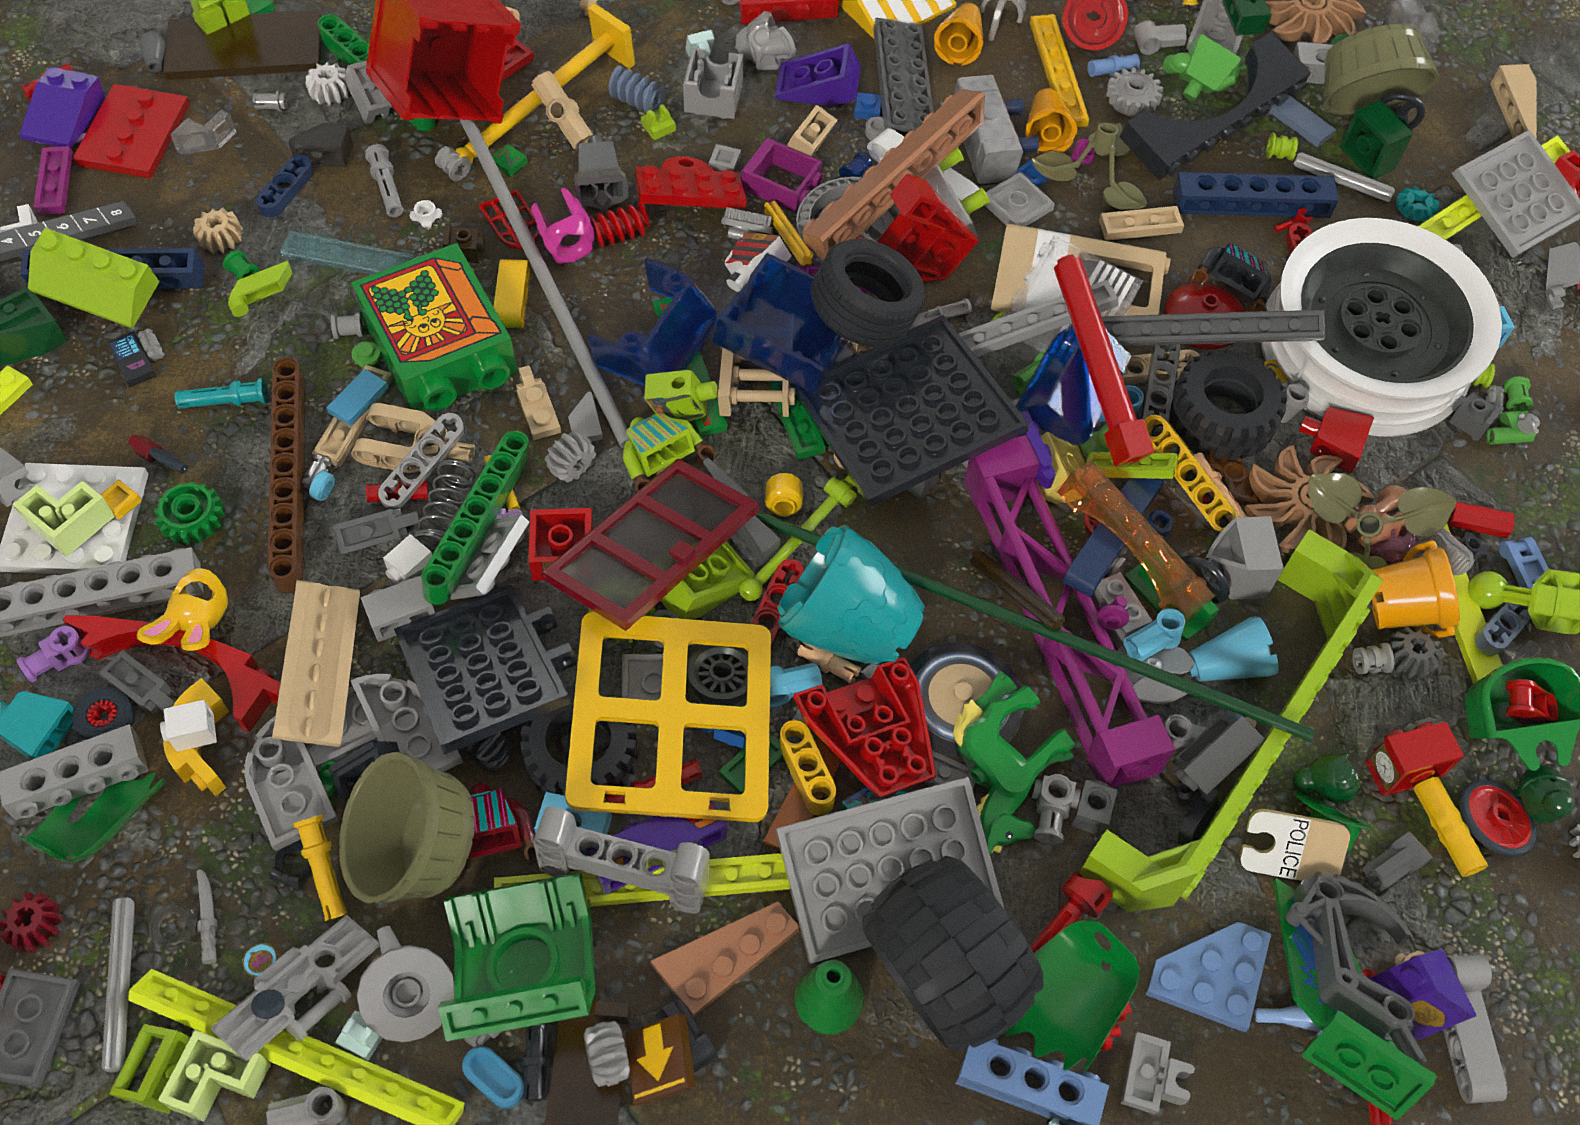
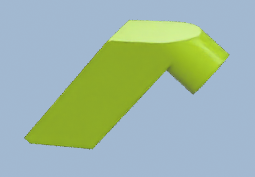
M285 261L239 279L228 299V306L232 314L236 317L244 316L249 311L248 304L283 291L292 275L289 262Z

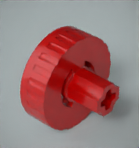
M1066 0L1062 9V27L1067 38L1078 47L1087 50L1104 49L1115 43L1123 34L1128 20V8L1125 0ZM1093 11L1097 14V19L1090 21L1089 18H1086V15Z

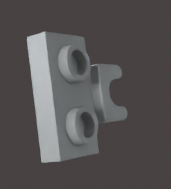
M1136 1032L1133 1035L1120 1104L1152 1114L1159 1112L1161 1100L1184 1105L1189 1101L1191 1095L1189 1091L1177 1085L1176 1078L1186 1079L1195 1071V1068L1189 1063L1171 1058L1168 1060L1171 1042Z

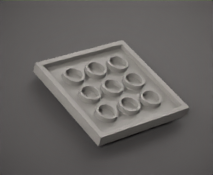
M1530 130L1466 163L1452 173L1512 258L1580 220V198Z

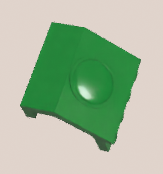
M581 872L455 895L445 899L444 905L454 942V999L441 1001L438 1006L446 1041L589 1015L595 996L591 904L590 899L587 900Z

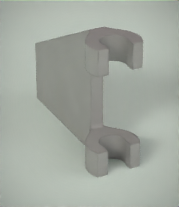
M1577 242L1549 249L1545 294L1550 308L1556 309L1564 307V303L1560 298L1565 296L1564 288L1580 284V246Z

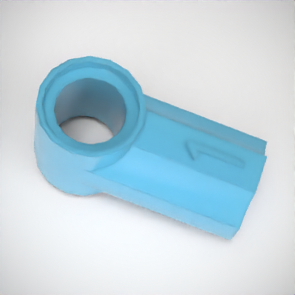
M1175 609L1162 610L1158 613L1155 621L1124 638L1123 645L1127 650V654L1134 659L1144 661L1162 649L1177 647L1181 641L1185 617Z
M816 662L784 670L780 666L770 667V707L781 706L787 703L795 693L822 685L821 673Z

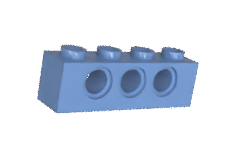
M993 1039L975 1048L970 1045L966 1047L955 1084L1049 1119L1057 1118L1060 1123L1065 1125L1100 1124L1109 1085L1100 1082L1101 1078L1097 1075L1083 1071L1080 1074L1069 1070L1063 1071L1062 1062L1053 1059H1046L1044 1062L1032 1057V1053L1024 1048L1012 1047V1049L998 1045L999 1041L997 1039ZM999 1061L1003 1063L1007 1069V1075H995L990 1068V1062ZM1027 1073L1036 1075L1041 1082V1088H1030L1024 1080V1075ZM1059 1086L1071 1088L1074 1092L1075 1100L1073 1102L1065 1101L1059 1094Z

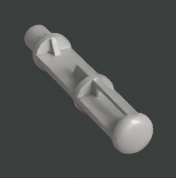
M964 298L956 303L942 307L936 306L935 309L920 313L909 330L941 315H944L947 319L963 314L968 315L972 311L971 303L968 299Z

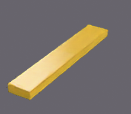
M1055 14L1031 16V29L1050 88L1059 94L1074 117L1077 127L1088 126L1089 117Z

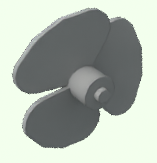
M1121 645L1116 651L1129 656L1124 645ZM1178 646L1172 649H1162L1142 661L1173 674L1187 673L1194 666V661L1190 655ZM1125 669L1141 702L1155 704L1174 702L1187 694Z

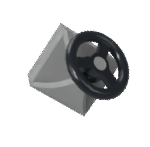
M1271 516L1235 517L1218 535L1205 559L1189 555L1179 559L1176 564L1185 574V567L1187 565L1194 566L1196 574L1193 577H1189V579L1196 586L1207 588L1215 595L1203 592L1214 604L1223 603L1228 597L1231 600L1265 599L1284 569Z

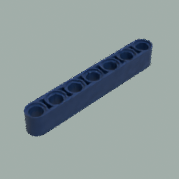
M1129 478L1115 500L1142 519L1166 479ZM1112 504L1073 561L1063 583L1091 598L1139 523Z

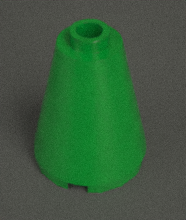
M838 960L826 961L807 971L798 982L795 990V1008L799 1018L804 1024H807L820 1034L836 1035L848 1030L859 1018L863 1008L864 997L859 981L849 968Z

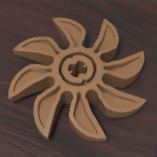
M1356 0L1265 1L1271 9V20L1269 23L1278 26L1272 29L1271 32L1278 39L1284 41L1300 40L1303 32H1307L1310 34L1311 43L1328 44L1331 34L1336 36L1340 34H1354L1356 28L1352 18L1364 19L1366 15L1364 8Z
M1294 445L1285 448L1278 456L1274 464V476L1259 466L1252 465L1249 473L1250 485L1256 496L1263 503L1267 504L1246 505L1244 509L1248 516H1271L1274 530L1276 531L1286 523L1291 524L1295 528L1278 545L1279 551L1293 554L1309 529L1343 549L1346 546L1347 533L1357 539L1363 536L1358 529L1350 533L1345 528V523L1352 516L1349 512L1342 522L1330 523L1319 517L1310 501L1308 489L1310 476L1312 474L1331 473L1343 459L1331 455L1318 456L1309 463L1303 473ZM1358 482L1362 491L1360 503L1372 502L1375 499L1372 493L1363 484ZM1355 506L1353 509L1357 511L1360 507Z

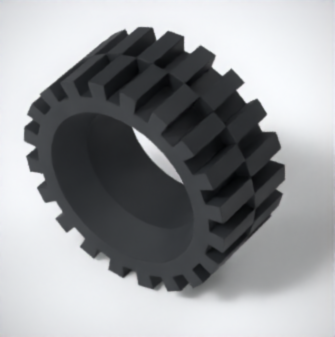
M576 685L567 686L571 704L527 721L528 726L522 725L521 737L523 742H520L525 766L533 786L537 791L542 789L543 796H545L546 792L565 796L568 766L557 762L548 752L551 738L556 731L565 724L572 722ZM601 688L599 694L603 697H610V692ZM599 721L597 724L601 725L609 733L611 741L606 753L592 764L591 782L595 785L627 787L630 783L628 773L634 775L637 768L638 745L635 723Z

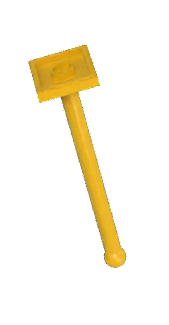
M593 3L589 6L588 13L593 42L553 73L561 88L604 52L628 69L634 66L635 58L630 27L597 4ZM532 90L504 113L502 124L492 123L481 132L487 147L491 146L543 103L535 90ZM468 142L465 147H459L454 151L460 154L459 158L465 157L471 164L473 158L477 157L471 142Z

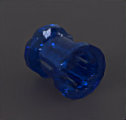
M858 152L849 164H844L839 168V175L841 178L862 177L866 170L873 166L872 161L866 154Z

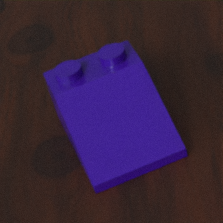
M850 43L781 62L775 93L776 99L828 106L845 104L856 100L861 65Z
M49 67L36 84L19 134L20 139L59 147L70 146L71 148L95 118L105 100L99 76Z

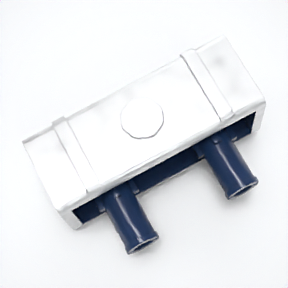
M993 75L961 77L957 80L954 95L961 89L979 91L985 95L984 123L963 141L971 162L972 171L975 173L979 184L1004 182L1016 175L1023 153H1036L1037 149H1039V141L1036 135L1017 137L1009 117L1013 115L1021 116L1023 114V100L1019 98L1003 101Z

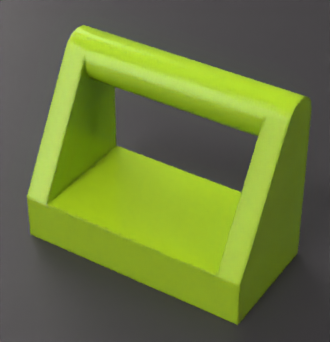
M143 1024L109 1094L156 1111L170 1114L171 1109L158 1100L191 1037L176 1030ZM153 1037L162 1039L163 1041L138 1092L129 1091L128 1088Z

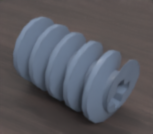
M621 65L614 69L609 81V94L612 98L619 99L624 103L627 102L628 105L636 106L637 109L644 110L646 113L650 109L652 112L658 110L660 105L663 104L666 93L664 85L658 89L657 81L650 83L648 77L641 79L639 73L633 75L632 70L627 69L624 71V67Z

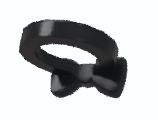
M294 842L281 848L275 857V867H271L268 872L272 881L288 884L297 891L302 888L301 880L312 873L311 866L308 863L303 870L288 875L283 872V861L288 854L297 851L301 852L303 849L302 842Z

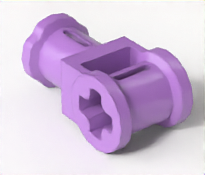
M61 626L56 628L48 638L38 643L41 648L40 650L25 658L21 656L16 661L27 679L33 683L37 680V676L53 667L59 672L70 665L82 663L88 657L90 649L82 646L80 643L82 639H79L78 633L73 627ZM62 635L68 639L67 642L61 637ZM70 650H73L77 656H73Z

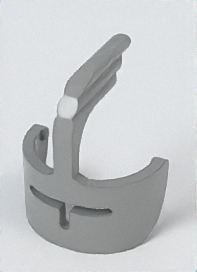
M989 0L983 1L980 7L981 13L985 12ZM999 0L997 3L988 37L989 41L994 40L1007 0ZM1011 0L1018 9L1017 23L1021 24L1026 13L1025 0Z

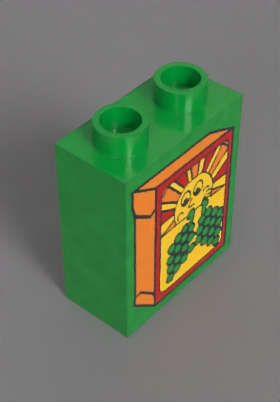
M457 243L351 282L362 319L375 344L378 345L381 356L409 409L440 411L449 407L456 397L479 388L485 390L498 388L511 375L518 373L511 337Z

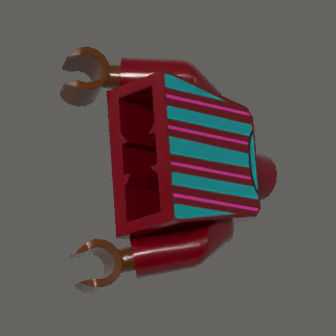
M484 783L474 785L471 788L470 797L474 808L475 827L468 859L522 847L521 841H525L524 860L527 864L531 865L528 853L531 850H535L533 840L536 833L528 809L513 798L507 799L502 789L490 790L489 785ZM463 870L459 877H456L459 882L463 878Z

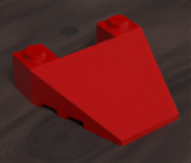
M906 173L890 194L900 213L877 242L892 248L905 257L916 268L922 281L946 280L979 240L927 180Z

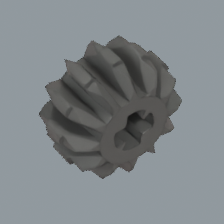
M1420 626L1413 630L1405 627L1400 632L1394 633L1389 639V645L1394 655V665L1397 666L1396 674L1403 671L1408 679L1413 678L1415 675L1422 679L1428 673L1434 672L1437 669L1438 661L1442 658L1443 652L1438 650L1440 641L1431 640V632L1423 634Z

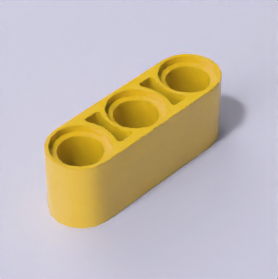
M500 259L494 309L505 328L524 327L530 280L528 260Z
M798 720L788 721L783 725L780 732L779 747L806 808L814 815H826L834 807L835 783L806 724ZM796 736L802 741L794 744L790 743L787 738ZM803 764H811L812 766H814L815 769L813 771L806 772L803 771L800 768V766ZM824 792L829 798L817 800L813 797V794Z

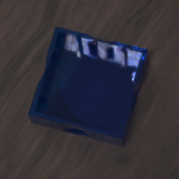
M768 252L750 274L746 286L735 294L718 317L712 342L813 394L849 340L829 328L815 310L811 297V284L814 277Z

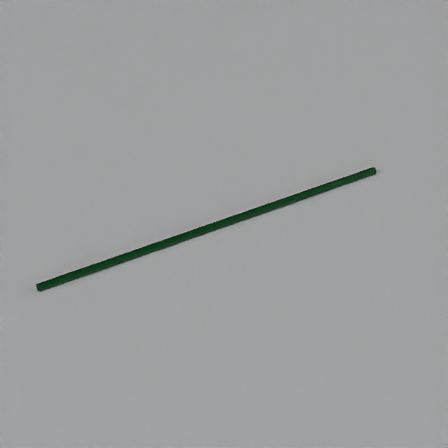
M760 511L756 514V517L768 528L816 546L821 538V535ZM895 565L909 584L1312 742L1316 732L1315 729L1063 630H1050L1040 621Z

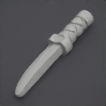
M198 870L196 873L201 920L197 922L198 931L201 932L202 963L212 964L217 961L215 930H217L218 924L217 919L214 917L213 896L209 879L202 870Z

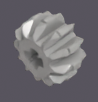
M572 431L568 435L562 434L558 441L554 440L555 444L548 448L549 454L544 459L550 472L556 478L558 477L560 480L568 483L573 479L578 480L582 473H586V469L593 465L592 460L595 458L596 453L594 446L586 436Z
M615 1021L601 1022L593 1027L586 1028L584 1034L585 1047L594 1082L598 1086H610L627 1079L630 1071L629 1061L619 1025Z

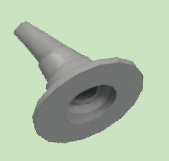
M384 926L377 930L381 955L370 963L361 976L357 992L360 1015L370 1029L386 1040L408 1042L424 1038L442 1024L438 1011L441 1001L454 999L453 975L441 957L427 948L410 945L401 947L391 927Z

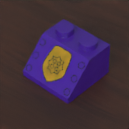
M1443 949L1418 955L1368 978L1409 1001L1414 1009V1018L1412 1020L1414 1027L1410 1032L1418 1040L1477 1016Z

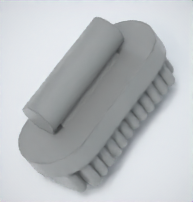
M729 207L726 208L725 217H722L721 224L733 226L729 228L728 237L738 240L743 233L762 234L760 232L772 234L773 228H771L773 217Z
M1443 528L1432 536L1418 537V544L1433 540L1436 542L1437 547L1445 550L1453 575H1462L1473 566L1474 555L1472 551L1446 529Z

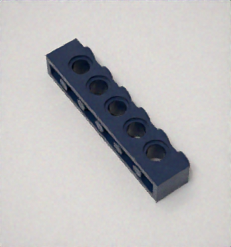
M1179 172L1173 188L1175 206L1178 207L1180 214L1295 217L1300 208H1306L1308 211L1304 217L1331 218L1339 201L1335 179L1332 176Z
M195 248L105 249L149 265L159 280L156 289H202L204 262ZM31 249L23 250L20 275L27 283L29 281Z

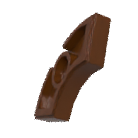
M1210 450L1207 456L1208 463L1215 472L1218 471L1221 474V481L1237 503L1244 506L1257 504L1258 497L1252 490L1249 480L1250 472L1242 463L1243 460L1240 457L1237 460H1228V456L1216 459L1213 457L1215 451Z

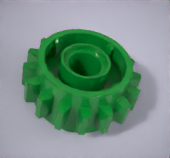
M193 481L177 484V486L170 490L168 489L163 497L157 500L159 507L154 509V513L157 516L154 520L165 538L170 536L173 543L181 541L185 545L194 542L200 543L209 536H213L215 530L221 527L220 518L225 517L222 510L224 505L215 489L208 490L205 483L198 485L194 484Z

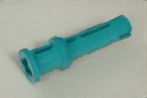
M259 378L256 382L241 383L237 380L228 386L175 391V403L178 409L230 403L239 407L243 406L244 403L260 401L262 404H267L269 401L268 386L264 378Z

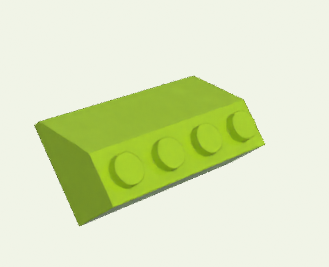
M48 228L43 229L30 253L28 289L31 292L132 329L159 283V280L147 264Z

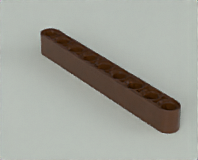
M291 357L277 360L273 365L268 572L276 588L282 593L295 592L296 581H303L304 484L302 479L304 478L306 383L299 363Z

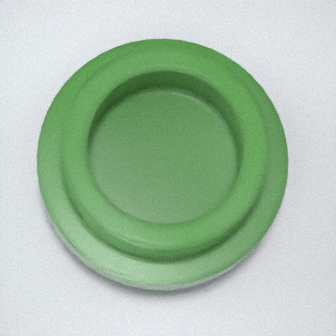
M370 341L358 343L351 353L353 361L362 368L365 365L374 367L379 362L381 356L378 345Z

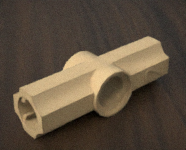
M551 71L538 75L533 80L532 87L546 106L547 117L558 124L572 147L579 149V144L588 143V139L593 134L580 116L578 104L573 99L567 97ZM562 106H563V108H564L563 115H562V112H561Z

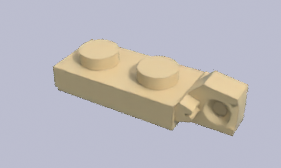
M530 365L518 368L522 383L516 385L517 395L533 440L561 433L558 419L542 379L534 380Z

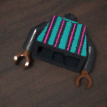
M1228 243L1225 248L1222 246L1210 248L1199 264V269H1196L1187 280L1188 285L1192 280L1197 281L1200 285L1197 289L1199 291L1207 282L1208 274L1210 273L1215 278L1253 298L1255 303L1247 308L1245 312L1267 311L1263 303L1267 302L1272 285V279L1268 270L1259 258L1232 243Z

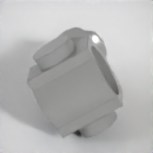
M1044 775L1042 780L1035 779L1031 798L1037 799V813L1041 815L1039 828L1034 831V838L1045 844L1055 845L1063 843L1064 835L1061 833L1063 819L1069 817L1070 807L1077 808L1081 790L1075 788L1076 782L1070 781L1064 775ZM1049 790H1057L1063 797H1053Z

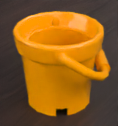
M1427 541L1412 547L1402 562L1372 570L1383 580L1372 598V611L1378 629L1420 626L1423 634L1431 632V638H1443L1455 634L1454 627H1457L1460 622L1456 585L1447 554L1443 548L1437 547L1435 541ZM1425 550L1423 556L1413 558L1415 554ZM1437 624L1443 630H1430L1424 625Z

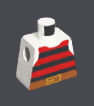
M755 233L742 234L725 260V265L731 273L727 280V284L731 289L739 292L745 284H758L760 286L765 284L791 258V254L780 236Z

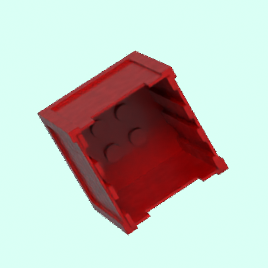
M375 0L366 74L403 120H413L414 118L483 120L502 124L504 100L500 97L499 90L508 44L511 48H514L516 35L520 33L521 23L499 0Z

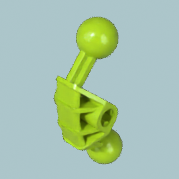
M1547 569L1535 581L1531 589L1508 585L1505 578L1500 574L1484 571L1475 575L1468 584L1469 596L1481 609H1495L1504 603L1527 606L1536 629L1563 634L1580 633V573Z

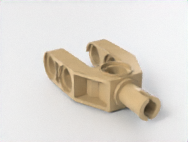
M374 403L369 409L366 420H369L376 426L391 429L395 433H398V431L415 434L414 443L411 447L360 438L356 441L351 455L362 464L395 470L436 421L423 411ZM446 428L445 433L441 437H439L444 444H447V442L444 439V436L447 434ZM457 442L442 461L452 458L471 463L473 461L471 457L475 455V445ZM428 443L423 448V453L428 457H434L440 451V447L435 443ZM410 465L405 468L404 473L419 472L421 469L416 465Z

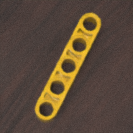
M1159 415L1147 417L1144 422L1155 452L1169 453L1173 447H1180L1174 477L1210 525L1221 533L1224 529L1220 527L1221 517L1225 514H1231L1232 519H1234L1235 517H1241L1172 425ZM1162 424V433L1153 437V428ZM1191 469H1197L1196 478L1187 482L1185 480L1186 473ZM1209 491H1214V500L1209 504H1203V495Z

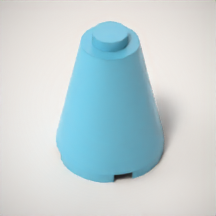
M1256 616L1249 617L1190 651L1189 655L1194 661V666L1188 672L1189 676H1195L1200 682L1270 677L1278 674L1277 655H1271L1269 645L1273 644V641L1263 620L1260 617L1256 618Z

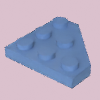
M1237 922L1169 953L1153 963L1145 995L1246 1032L1250 1026L1271 933Z

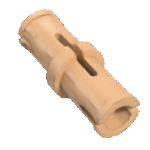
M805 644V647L803 645L799 647L798 655L800 657H804L813 663L816 662L820 666L821 671L825 673L831 672L849 684L855 682L856 679L853 677H858L861 671L860 666L840 656Z

